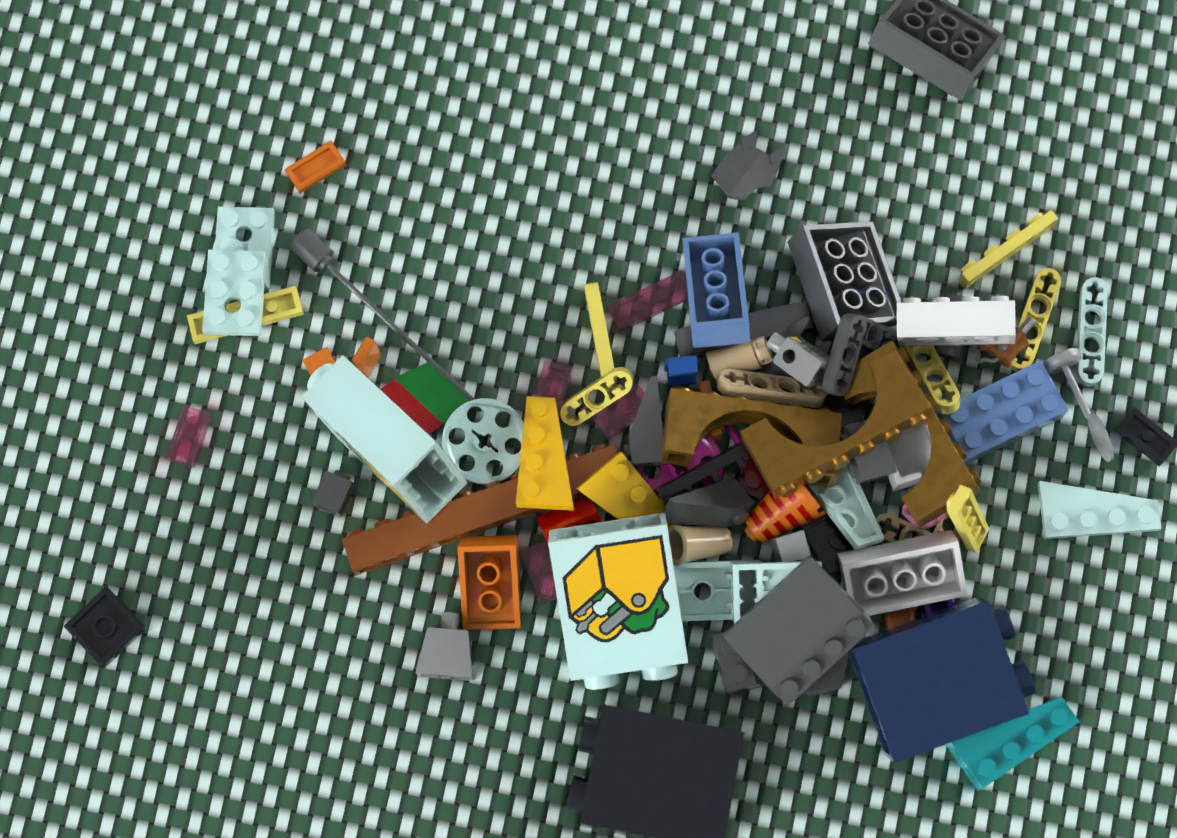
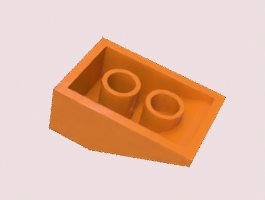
M519 535L461 537L457 548L463 630L521 628Z

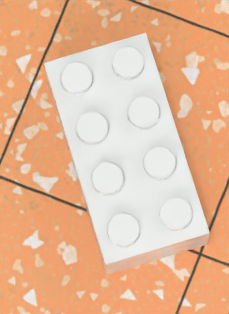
M970 296L963 297L962 301L950 302L948 297H936L932 299V302H921L920 298H905L903 303H897V339L899 346L1015 344V300H1009L1008 296H993L991 301H979V297Z
M952 530L866 547L856 551L837 553L844 590L869 616L968 596L959 542Z

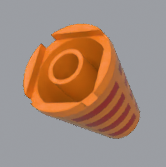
M805 484L799 486L798 490L788 497L780 496L775 499L772 492L769 491L745 520L748 526L744 530L753 542L759 540L761 543H765L826 514V511L817 503L816 498Z

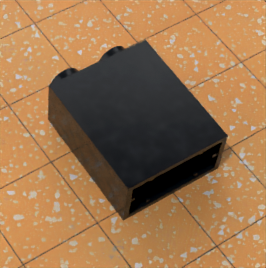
M603 704L600 719L588 716L584 718L578 751L593 754L589 777L573 775L567 810L582 813L580 819L581 827L634 838H725L745 732Z

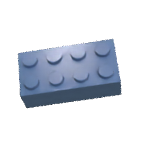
M739 232L682 238L693 348L750 343L749 317Z
M1040 360L960 399V407L953 414L947 415L938 412L937 417L939 420L945 418L953 431L949 437L953 444L959 442L967 455V458L963 459V461L967 465L1063 418L1068 412V408Z

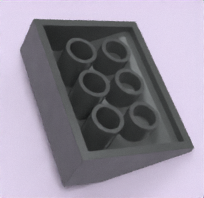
M896 0L878 21L868 45L962 101L1004 41L1006 35L948 0Z
M873 221L803 225L787 241L821 342L834 341L839 322L846 313L862 315L886 327L897 325V303L902 302ZM861 289L866 290L862 295H860ZM883 292H889V297Z
M809 555L723 634V637L767 687L789 706L876 626L869 614Z

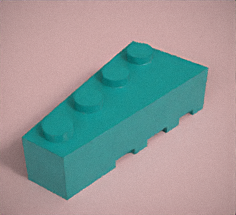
M1062 697L1028 709V715L945 744L977 791L991 784L1080 722Z

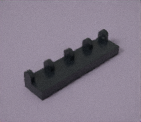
M743 441L653 490L662 501L664 507H666L669 497L685 489L686 493L693 491L691 485L709 475L714 484L721 482L716 471L734 461L740 471L746 468L742 457L749 454Z

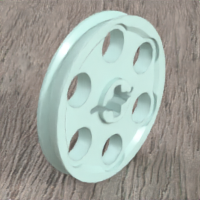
M488 398L475 399L458 407L448 418L442 434V448L465 480L482 485L494 481L501 482L519 469L521 450L517 454H509L505 450V444L509 439L515 438L520 441L522 446L524 423L513 408L501 401ZM472 407H479L484 413L483 419L478 423H473L467 418V413ZM500 412L509 413L512 418L511 424L505 428L499 427L495 423L497 414ZM454 429H461L465 433V439L459 445L452 444L449 441V434ZM472 431L483 437L489 434L491 436L490 442L498 452L496 453L491 447L488 448L487 446H484L482 449L479 448L480 441ZM469 455L473 457L475 466L472 470L463 471L459 468L458 462L462 456ZM492 460H497L503 465V471L498 476H491L487 472V464Z

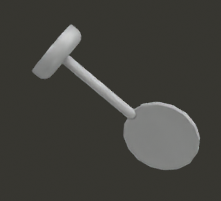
M1079 348L1061 351L1045 360L1043 364L1049 374L1064 372L1085 418L1088 420L1089 430L1099 453L1104 460L1110 462L1114 460V452L1107 430L1100 418L1095 413L1091 414L1070 370L1071 367L1081 360Z

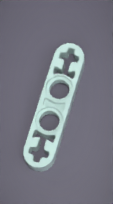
M1097 277L1089 278L1084 282L1079 296L1077 348H1079L1081 353V360L1076 364V378L1080 384L1087 387L1098 384L1104 374L1108 288L1106 283ZM1094 285L1096 290L1101 293L1097 294L1095 304L1089 305L1092 301V293L1087 290ZM1091 311L1096 312L1100 317V323L1097 325L1088 324L1085 320V314ZM1091 338L1097 341L1099 345L1098 351L1088 352L1084 348V340ZM1098 358V360L1092 362V372H1097V374L1092 379H1088V374L1083 373V371L1088 368L1090 359Z

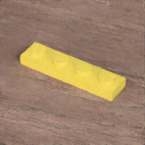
M1052 210L1044 215L1041 212L1036 214L1028 221L1029 226L1022 231L1019 228L1015 229L1005 238L1007 241L1001 246L994 244L983 253L984 258L978 262L973 259L963 266L958 282L964 289H967L1053 228L1058 217Z
M296 286L264 294L262 326L304 315ZM237 301L227 304L226 310L230 313L239 311L241 302ZM204 311L187 315L192 339L195 344L228 336L204 335L202 332Z
M960 485L957 492H953L947 501V512L965 548L977 554L989 531V527L972 490Z

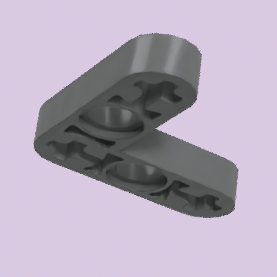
M844 314L839 322L823 377L824 391L827 394L836 396L845 395L852 381L861 346L875 351L888 342L893 341L898 348L897 332L862 315ZM871 328V336L868 341V332ZM846 348V357L843 361V352Z

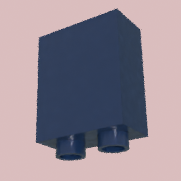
M976 597L863 638L848 651L884 754L892 762L904 760L1029 714L1024 698L1036 693L1035 686L1023 660L1011 664L1004 642L1014 639L1015 631L1004 605L991 608L989 600Z

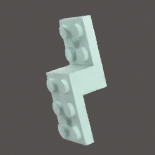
M218 207L215 250H208L202 330L204 335L261 336L264 291H270L275 217L273 208ZM244 229L250 230L252 236L248 241L241 242L237 239L240 231ZM232 300L241 302V308L235 313H230L226 310L227 304Z
M760 560L697 561L679 566L673 565L682 621L733 620L735 624L801 562L761 563ZM816 561L822 567V562ZM699 583H706L711 588L710 595L705 599H699L694 594V588Z

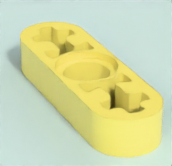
M624 367L614 368L567 399L560 411L562 420L567 425L577 426L627 394L634 381L631 371ZM617 375L619 378L625 377V387L618 384L612 388L611 392L614 395H611L608 387L615 382V376ZM598 389L604 393L605 400L602 403H594L590 400L589 393L592 390ZM584 400L586 406L579 411V417L575 415L569 416V406L575 409Z

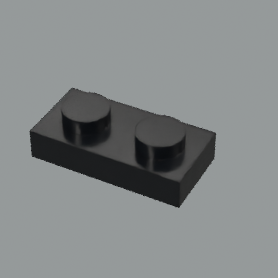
M1135 407L1130 410L1114 430L1159 467L1177 447V440Z

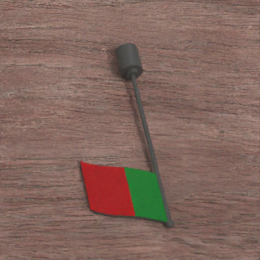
M306 229L295 238L290 249L314 272L319 270L323 272L326 269L332 272L427 361V363L399 375L380 389L418 426L430 435L445 425L448 418L458 407L475 400L473 396L331 265L334 261L332 258L334 251L310 229ZM472 407L471 409H469L468 412L473 410L481 412L482 409H480L479 407Z

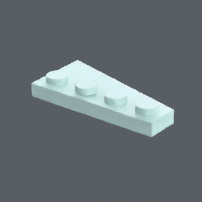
M848 465L839 469L838 477L832 488L805 484L855 551L882 543L884 536L861 485L857 484L856 479L851 477Z
M1044 481L1038 482L1044 539L1161 530L1158 500Z

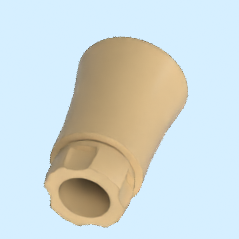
M761 336L754 340L750 339V343L735 344L721 349L706 351L707 360L716 383L720 372L724 369L753 372L762 368V365L772 362L773 356L771 350L766 346L767 341L765 337Z
M671 525L668 528L672 560L675 566L699 559L717 557L731 551L733 540L731 532L727 527Z

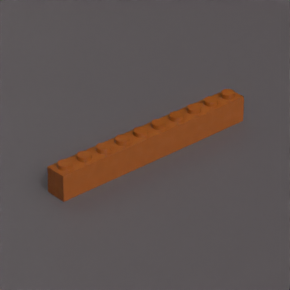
M607 443L593 447L591 453L582 456L581 453H574L565 457L572 500L585 496L575 488L618 453L615 444L608 446ZM517 473L510 477V481L501 484L499 481H494L484 485V490L475 493L469 490L456 495L457 499L449 501L427 524L413 510L403 513L402 518L391 522V519H384L375 523V528L366 531L363 528L352 530L347 533L348 537L343 538L342 542L352 572L355 576L458 541L461 537H469L547 509L516 507L519 475Z

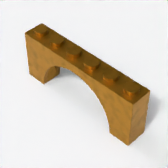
M890 341L857 361L849 390L843 396L851 406L865 400L875 399L877 390L870 374V363L893 350L897 351L930 406V418L926 422L931 437L930 460L920 481L912 490L901 497L914 521L919 527H922L947 513V501L953 492H957L960 485L970 488L974 496L982 493L977 485L982 481L974 467L968 469L963 459L967 458V455L960 443L953 444L949 435L953 431L946 419L939 420L935 410L939 409L931 394L925 396L921 386L925 385L918 371L914 370L911 372L907 362L911 361L906 350L903 346L897 348L894 342Z
M896 350L870 363V374L877 390L875 405L865 424L847 439L824 446L800 444L781 435L772 427L767 418L740 431L745 447L775 499L780 496L788 497L794 494L798 487L804 483H815L824 476L823 473L833 468L839 470L848 465L850 459L859 454L860 456L868 455L876 449V445L884 441L887 443L898 439L903 431L911 427L913 429L919 428L928 421V418H930V406Z
M671 388L666 402L661 463L689 467L696 446L713 430L730 424H755L764 418H767L776 431L794 442L810 446L834 444L840 442L842 413H836L829 409H809L796 404L790 406L782 405L770 400L762 402L748 400L743 396L728 397L721 396L715 392L701 393L691 391L688 388ZM833 468L823 473L824 476L820 480L810 485L832 488L838 477L839 470Z

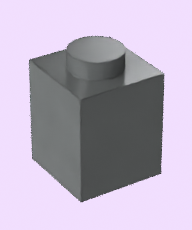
M335 470L334 474L325 471L312 499L313 505L318 509L341 518L355 489L353 482L350 481L351 477L338 470Z

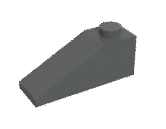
M657 376L650 377L629 434V444H624L625 457L632 461L635 469L667 465L666 463H661L663 425Z
M733 477L670 498L663 513H665L666 522L725 528L733 524H742L749 517L748 512L754 501Z

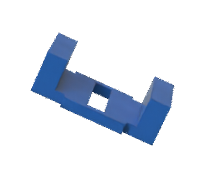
M696 355L667 358V361H664V372H667L668 387L697 384L696 374H698L699 358H696Z

